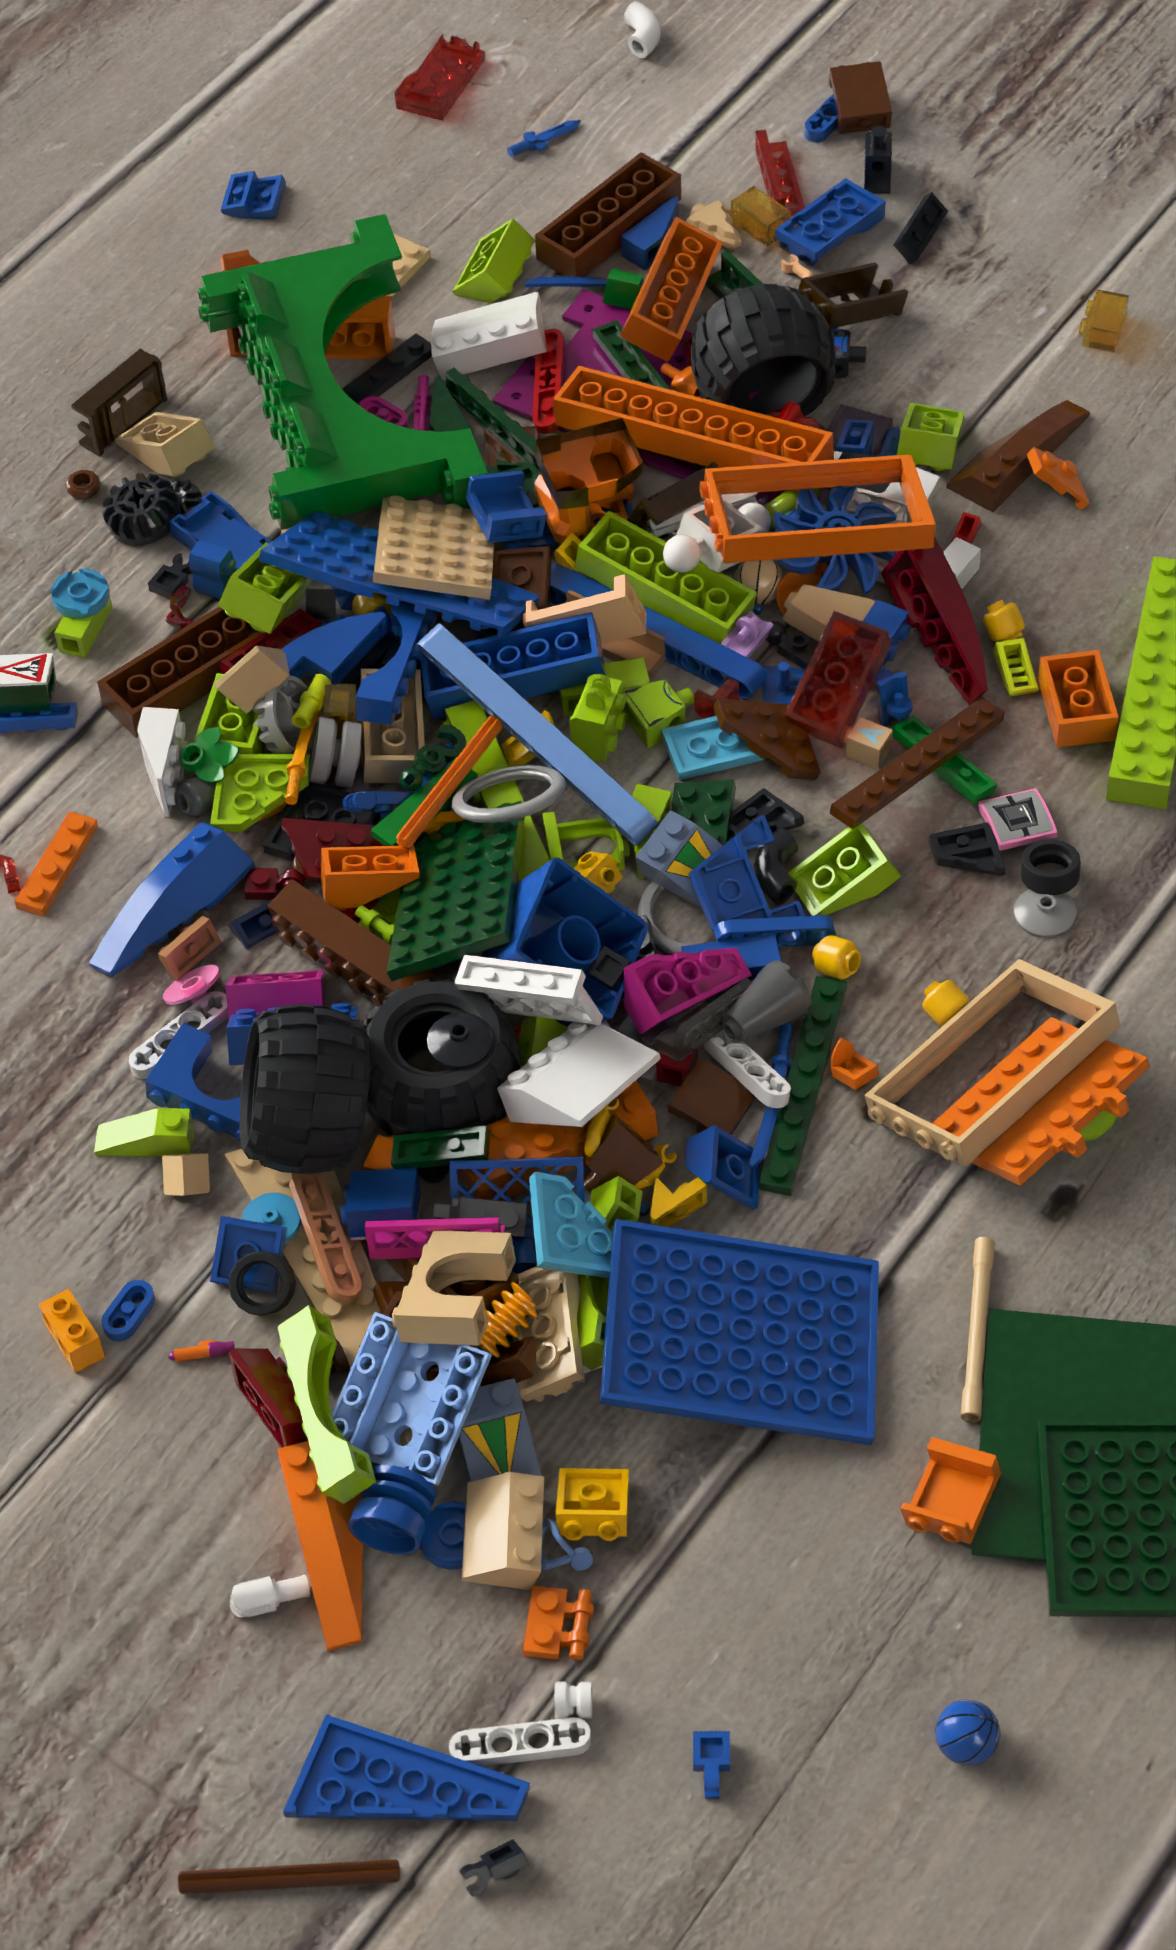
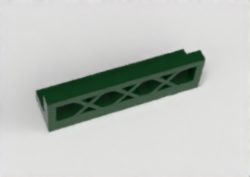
M728 250L721 253V270L709 275L706 281V286L720 299L737 290L763 284Z

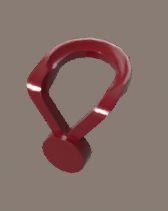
M186 585L178 589L171 597L170 608L172 611L166 616L167 623L180 626L181 630L194 622L191 619L185 618L180 612L191 594V589ZM183 596L179 604L176 606L175 603Z

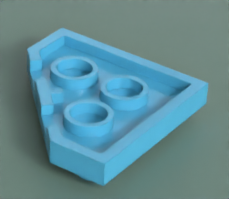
M534 1172L529 1177L537 1268L609 1279L613 1233L605 1225L607 1220L589 1201L585 1204L572 1191L575 1186L565 1176Z

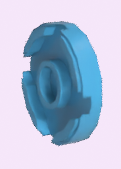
M79 569V572L73 574L72 571H69L56 579L51 587L52 603L55 609L64 616L86 618L97 614L105 608L109 601L110 590L105 577L97 571Z

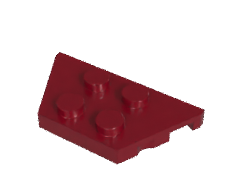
M283 818L282 829L284 832L286 831L292 843V850L296 858L300 860L302 871L308 882H321V848L384 846L371 837V829L376 825Z

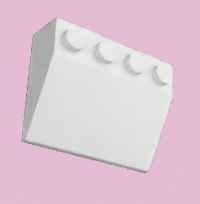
M539 292L436 319L430 340L432 358L442 380L446 379L445 372L452 368H455L464 375L547 352Z
M573 1022L562 1035L550 1040L544 1050L531 1056L528 1059V1063L521 1069L509 1074L508 1079L497 1089L510 1122L582 1127L657 1063L661 1057L658 1052L602 1023L601 1025Z

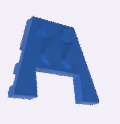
M765 815L759 816L689 873L712 931L720 922L731 919L805 916L799 900L773 910L769 909L747 855L748 851L771 844L774 841Z

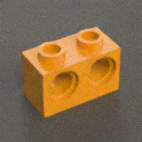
M69 1288L39 1303L44 1323L74 1373L105 1358L98 1334Z

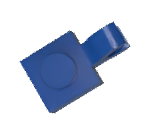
M693 1731V1772L704 1771L705 1799H719V1771H730V1731Z

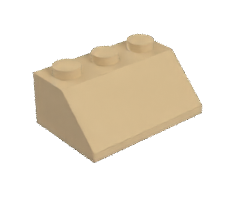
M507 1472L467 1483L462 1581L531 1591L532 1586L541 1573L543 1476Z

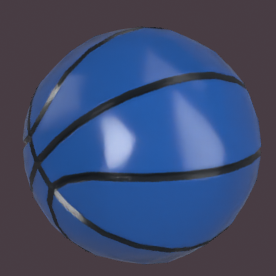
M969 1699L956 1701L948 1705L938 1717L935 1727L936 1741L942 1753L949 1760L968 1766L983 1763L989 1759L996 1750L1001 1736L1000 1725L994 1712L987 1705Z

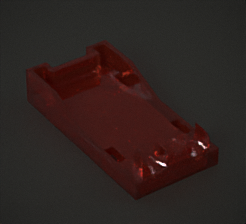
M442 33L420 67L406 76L394 92L396 109L443 121L486 59L485 51L480 50L479 43L476 41L473 47L469 46L466 38L461 39L458 36L452 35L450 41H446Z

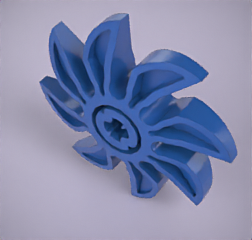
M859 485L835 487L828 496L826 502L827 511L819 503L813 488L800 489L796 500V514L799 520L775 511L773 522L776 532L881 525L895 521L897 516L889 508L873 502L861 503L854 514L846 512V507ZM898 551L776 560L785 569L797 574H811L819 563H826L829 567L817 587L837 591L844 584L848 574V565L856 575L864 595H866L873 589L878 577V563L875 556L891 561Z

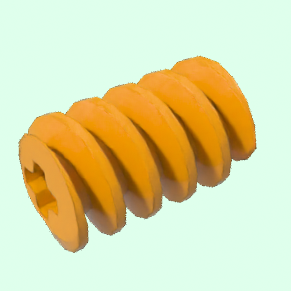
M513 1281L511 1282V1287L514 1294L503 1291L501 1296L505 1303L494 1300L491 1304L495 1313L486 1310L489 1324L479 1346L485 1352L497 1358L500 1356L496 1347L497 1344L506 1348L510 1346L506 1338L507 1334L515 1338L519 1337L515 1327L517 1324L524 1328L529 1327L525 1318L526 1315L536 1319L539 1317L535 1309L536 1303Z

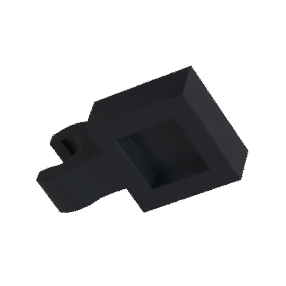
M512 1839L480 1855L481 1861L467 1864L459 1872L464 1880L471 1876H477L476 1882L466 1887L471 1897H474L486 1890L488 1881L491 1878L494 1881L511 1878L521 1868L529 1864L523 1850Z

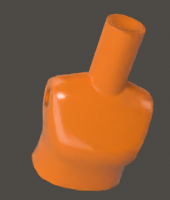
M668 363L662 365L661 373L673 379L671 382V389L673 391L702 397L691 366L680 371Z

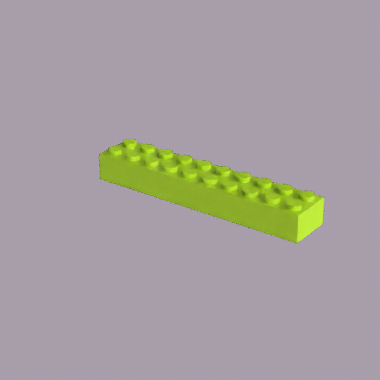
M1153 556L1109 772L1106 800L1166 810L1176 761V559Z

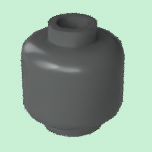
M197 775L180 782L175 793V801L180 811L191 817H199L211 812L216 783L204 782Z

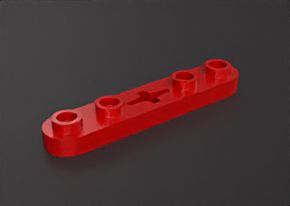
M558 329L544 331L547 352L537 354L535 358L532 420L536 431L541 434H552L560 428V426L555 424L553 398L564 385L566 343L562 332ZM549 375H552V379L549 382L550 387L547 388L546 383H548Z

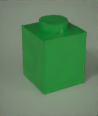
M612 268L607 277L603 303L632 310L642 288L644 275Z

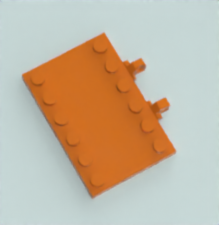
M1050 1017L932 1124L960 1137L1079 1028ZM1105 1040L971 1163L1021 1186L1061 1150L1079 1158L1087 1151L1084 1137L1079 1134L1086 1125L1103 1110L1120 1118H1123L1130 1111L1126 1100L1127 1096L1122 1094V1092L1150 1068L1148 1057Z

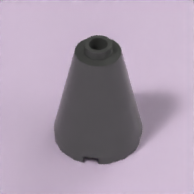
M779 960L771 961L765 965L723 1017V1029L729 1038L743 1042L799 1019L809 1012L807 1009L812 1006L810 993L799 976L794 979L787 972L791 967Z

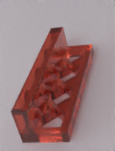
M756 130L755 153L774 220L791 218L804 209L805 206L786 141L769 143L766 130ZM782 151L778 158L773 157L772 152ZM777 168L784 169L786 172L780 175L777 172ZM784 184L792 189L786 193L783 191L782 185ZM790 202L797 205V208L785 209V204Z

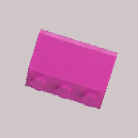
M325 970L231 976L225 985L228 1022L231 1014H236V1011L239 1009L250 1008L255 1009V1013H261L263 1010L268 1011L272 1007L294 1004L325 1006Z

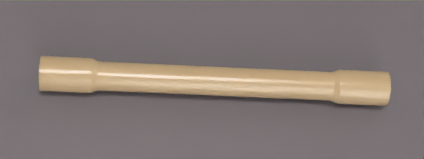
M979 1237L975 1239L974 1277L965 1387L962 1392L961 1419L970 1423L979 1422L982 1415V1380L990 1276L993 1268L995 1246L994 1240L989 1237Z

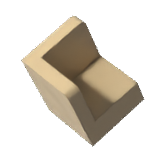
M184 1153L162 1156L165 1195L185 1196L209 1193L210 1181L207 1153Z

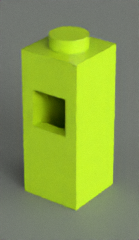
M110 595L105 608L95 615L86 618L63 616L54 632L59 652L86 658L112 610Z

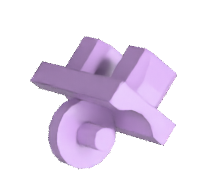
M749 611L745 617H741L737 621L736 627L723 640L721 645L749 658L768 637L774 624L761 620L755 613Z

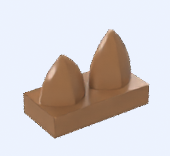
M202 916L192 925L178 928V937L169 945L160 948L158 953L159 960L163 963L170 978L180 979L222 943L211 920Z

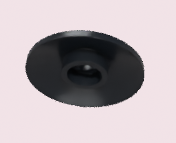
M463 1012L452 1013L440 1018L432 1025L427 1036V1047L434 1060L443 1066L456 1069L468 1068L480 1063L487 1057L493 1045V1035L489 1025L482 1018Z

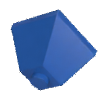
M715 1125L687 1139L686 1168L709 1185L752 1210L758 1208L760 1163L752 1169L749 1168V1161L754 1148Z

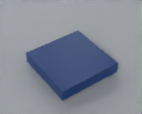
M221 1216L210 1282L228 1285L230 1272L236 1262L247 1254L266 1251L277 1253L283 1257L288 1227ZM256 1264L248 1269L245 1274L243 1286L247 1289L277 1293L280 1275L269 1264Z

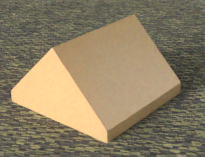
M255 646L216 681L214 686L245 713H249L257 702L265 698L266 692L278 687L290 676L286 654L282 649Z

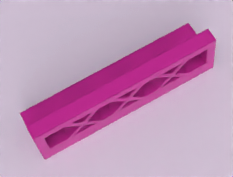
M499 1217L366 1221L365 1223L370 1260L421 1258L423 1246L428 1243L433 1231L506 1233L505 1225H500Z

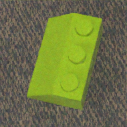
M514 218L480 239L452 292L456 296L492 303L500 297L502 299L506 298L514 289L512 286L514 280L523 272L521 268L523 263L532 254L531 248L535 239Z

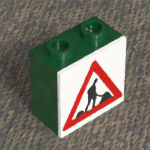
M53 653L0 655V713L50 711L57 682Z

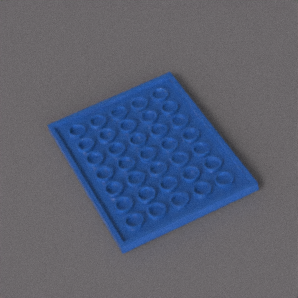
M616 1219L613 1225L599 1404L871 1445L875 1434L879 1261Z

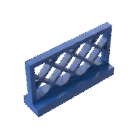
M583 1157L450 1161L451 1205L453 1198L458 1199V1189L464 1194L462 1198L477 1199L472 1193L483 1181L497 1193L491 1200L497 1201L502 1197L506 1202L516 1203L505 1192L516 1180L530 1191V1184L521 1177L529 1167H538L543 1173L554 1175L562 1166H576L577 1178L572 1184L574 1186L577 1185V1195L585 1203ZM555 1166L551 1171H549V1170L546 1168V1167ZM522 1167L518 1172L513 1169ZM495 1168H504L513 1176L502 1189L488 1178ZM457 1169H471L480 1178L467 1190L458 1182ZM479 1169H488V1170H487L485 1173H483V1172H481ZM529 1193L521 1203L527 1204L531 1199V1194ZM527 1213L525 1236L523 1239L535 1240L533 1217ZM512 1238V1242L521 1238Z

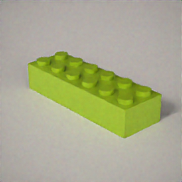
M608 510L579 544L574 569L614 590V577L625 574L642 605L719 644L736 627V623L741 617H745L749 611L753 612L757 596L756 591L721 572L717 573L709 569L701 561H699L694 569L688 572L673 571L667 566L663 557V550L667 542Z

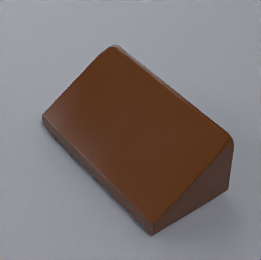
M530 1336L511 1343L508 1348L504 1346L497 1348L500 1356L498 1358L493 1355L491 1356L480 1385L486 1386L513 1378L518 1383L532 1378L535 1373L536 1362L535 1337Z

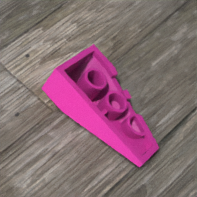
M737 948L704 950L700 953L687 954L686 952H676L674 955L662 956L660 954H651L624 968L625 1009L641 1035L749 978L752 974Z

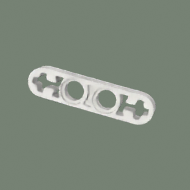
M219 991L206 994L137 1047L129 1056L132 1074L138 1079L148 1078L166 1050L161 1048L160 1044L165 1040H172L182 1023L186 1024L190 1021H197L200 1023L197 1029L207 1034L228 1018L226 994ZM140 1061H143L144 1063L149 1062L148 1065H145L143 1063L139 1065L138 1063Z
M723 1026L707 1028L703 1045L704 1049L764 1105L771 1108H782L788 1104L791 1086L747 1044L729 1038Z
M574 1717L462 1730L452 1736L449 1742L450 1756L479 1766L577 1756L583 1754L590 1747L591 1730L585 1720ZM578 1730L579 1742L572 1743L570 1731ZM558 1731L560 1745L555 1746L554 1732ZM535 1733H543L549 1738L547 1745L540 1749L531 1747L528 1740ZM506 1737L513 1744L507 1752L499 1753L492 1748L493 1742L497 1738ZM481 1740H486L487 1754H482ZM463 1743H469L470 1748H472L470 1749V1755L465 1756L462 1754Z

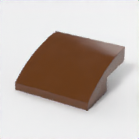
M699 1058L669 1102L668 1112L696 1124L698 1133L715 1125L732 1135L756 1097L735 1077L710 1062Z

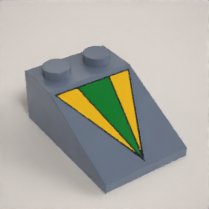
M670 810L635 858L641 875L703 909L689 873L723 845L697 824Z
M515 1378L479 1387L458 1437L470 1482L507 1472L542 1476Z

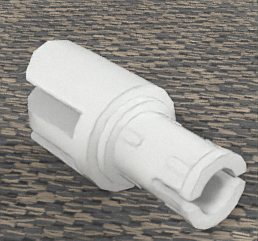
M301 1575L300 1577L275 1582L274 1579L267 1576L239 1583L233 1587L230 1609L235 1616L240 1618L277 1611V1607H279L281 1602L310 1597L306 1575Z

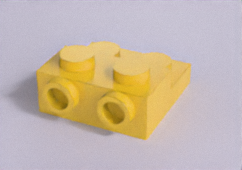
M559 1468L556 1523L561 1536H565L573 1541L579 1540L583 1536H600L605 1541H613L618 1536L627 1537L629 1469Z

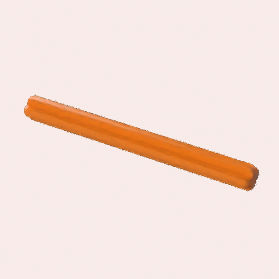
M494 716L487 718L396 835L399 846L408 849L414 844L502 730L501 719H497Z

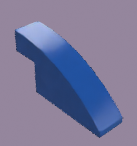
M376 612L351 616L313 629L295 639L282 649L286 654L290 676L300 678L306 673L313 678L316 674H323L331 680L329 688L333 690L387 633L386 614Z

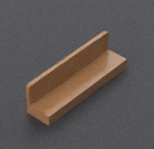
M572 590L566 593L567 603L586 598ZM646 628V634L602 645L603 656L614 662L644 657L650 678L665 662V638Z

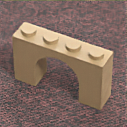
M433 1231L428 1243L423 1246L422 1256L418 1265L413 1267L412 1277L408 1286L403 1288L402 1299L392 1313V1324L394 1328H397L400 1342L479 1346L489 1324L483 1296L444 1295L438 1292L448 1285L464 1280L507 1281L516 1262L511 1233Z

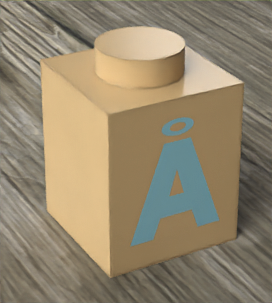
M860 717L855 726L849 727L845 734L846 757L879 770L892 750L893 730Z

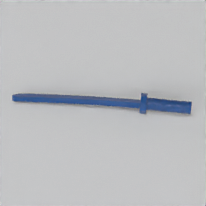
M536 277L525 281V287H606L607 278Z
M790 1023L780 1026L777 1055L772 1058V1068L784 1079H786L787 1071L791 1069L792 1059L788 1056L792 1035V1025ZM768 1106L765 1108L759 1134L749 1161V1168L751 1169L756 1167L766 1156L779 1108Z

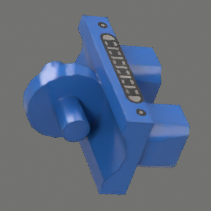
M890 669L876 673L874 675V683L877 686L876 707L878 708L879 723L886 727L893 720L902 721L908 718L912 712L913 705L912 701L908 698L907 675L903 671L894 674Z

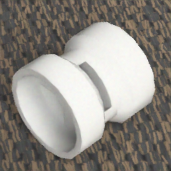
M555 1682V1719L568 1718L569 1715L577 1714L581 1719H592V1682H580L577 1686L569 1685L567 1682Z

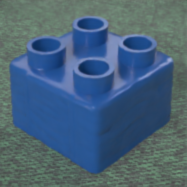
M556 857L517 882L510 942L484 950L481 957L582 970L586 975L583 988L602 1014L603 1019L601 1023L612 1018L624 990V979L617 989L613 991L589 977L586 971L598 957L604 946L626 958L631 964L634 963L646 937L648 925L629 908L620 904L603 889L582 876L580 872ZM554 1019L566 1027L573 1023L572 1021Z

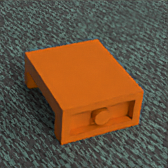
M931 1437L927 1446L930 1460L910 1504L903 1503L900 1510L906 1525L916 1532L925 1533L929 1531L940 1535L943 1539L952 1543L961 1541L971 1544L1002 1473L997 1456Z

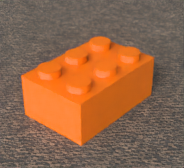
M1093 650L1040 657L1038 683L1056 748L1116 741L1119 716L1100 651Z

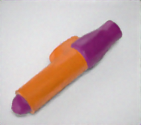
M205 1340L199 1342L197 1346L174 1349L173 1352L169 1353L168 1358L176 1363L207 1357L213 1358L229 1353V1351L235 1348L234 1341L219 1342L216 1340Z

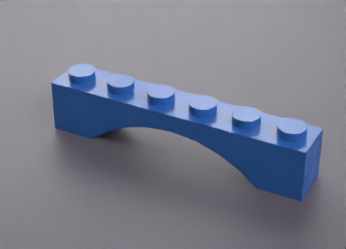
M401 601L399 606H391V631L397 637L400 647L396 655L384 667L362 679L356 695V720L392 725L395 715L401 713L403 705L402 696L408 695L409 678H414L417 666L416 659L421 660L423 654L417 643L430 632V624L434 625L437 611L427 610L426 614H421L414 611L415 604Z

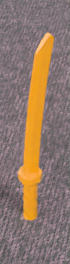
M327 690V692H326V694H325V696H324V698H323L324 701H325L326 696H327V694H328V690ZM320 711L315 713L307 729H301L293 759L287 764L289 781L285 801L289 805L296 804L298 800L301 778L306 774L305 760Z

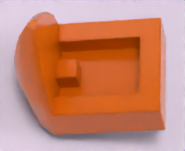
M839 1038L831 1055L832 1077L857 1090L879 1076L877 1064L856 1053L851 1042L844 1038Z

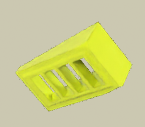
M1019 638L996 642L993 648V655L1009 697L1037 693L1039 688L1025 639ZM1017 655L1018 657L1014 659L1006 658L1007 656ZM1009 665H1021V667L1009 668ZM1024 673L1025 675L1012 678V674ZM1027 682L1028 685L1015 687L1014 683Z

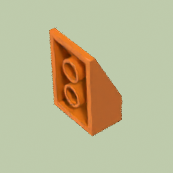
M414 845L408 849L403 846L321 848V882L324 901L339 911L357 908L419 878L420 872Z

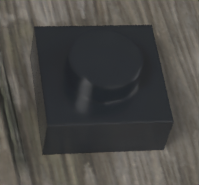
M306 589V612L314 618L332 619L336 617V589Z
M604 946L586 972L589 977L615 991L624 979V968L630 965L631 962Z

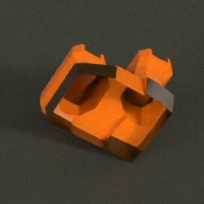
M623 418L536 440L535 459L541 474L538 475L534 483V495L539 506L543 507L547 514L546 522L555 542L561 544L572 532L576 536L581 535L583 540L591 529L590 502L597 501L598 505L607 509L611 508V502L625 499L627 504L631 502L634 497L632 482L643 473V461Z

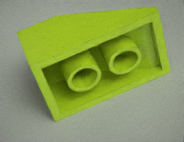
M910 403L901 427L897 455L911 454L915 466L919 464L927 465L935 471L952 470L965 412Z
M863 823L853 830L847 827L788 872L796 880L797 887L795 891L812 916H825L874 897L902 877L875 836Z

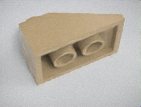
M154 412L114 439L119 447L156 473L171 477L183 474L189 465L204 460L207 457L206 454L215 448L203 419Z

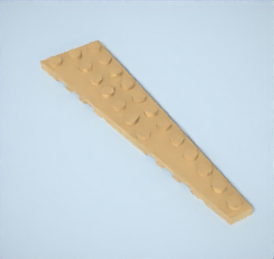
M242 1149L225 1154L227 1164L251 1201L267 1193L285 1194L294 1200L289 1187L292 1173L280 1172L262 1166L259 1160L248 1159ZM333 1169V1171L323 1172L322 1174L361 1278L362 1287L358 1298L352 1303L341 1304L329 1297L302 1223L297 1235L285 1244L283 1258L288 1261L294 1270L295 1279L312 1308L330 1318L335 1338L341 1344L351 1370L374 1312L381 1314L372 1290L376 1285V1281L360 1240H350L348 1225L342 1224L341 1205H346L335 1170ZM321 1225L319 1233H324L328 1239L327 1244H329V1238L331 1234H326ZM406 1429L402 1432L400 1436V1444L402 1446L407 1445L411 1441L413 1436L411 1429Z

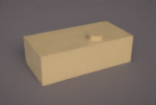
M361 669L360 685L364 677L375 673L379 669ZM416 669L414 678H409L408 695L402 696L403 705L401 713L395 715L392 725L361 721L363 783H400L401 772L409 767L415 768L413 764L414 757L419 749L425 746L420 669Z

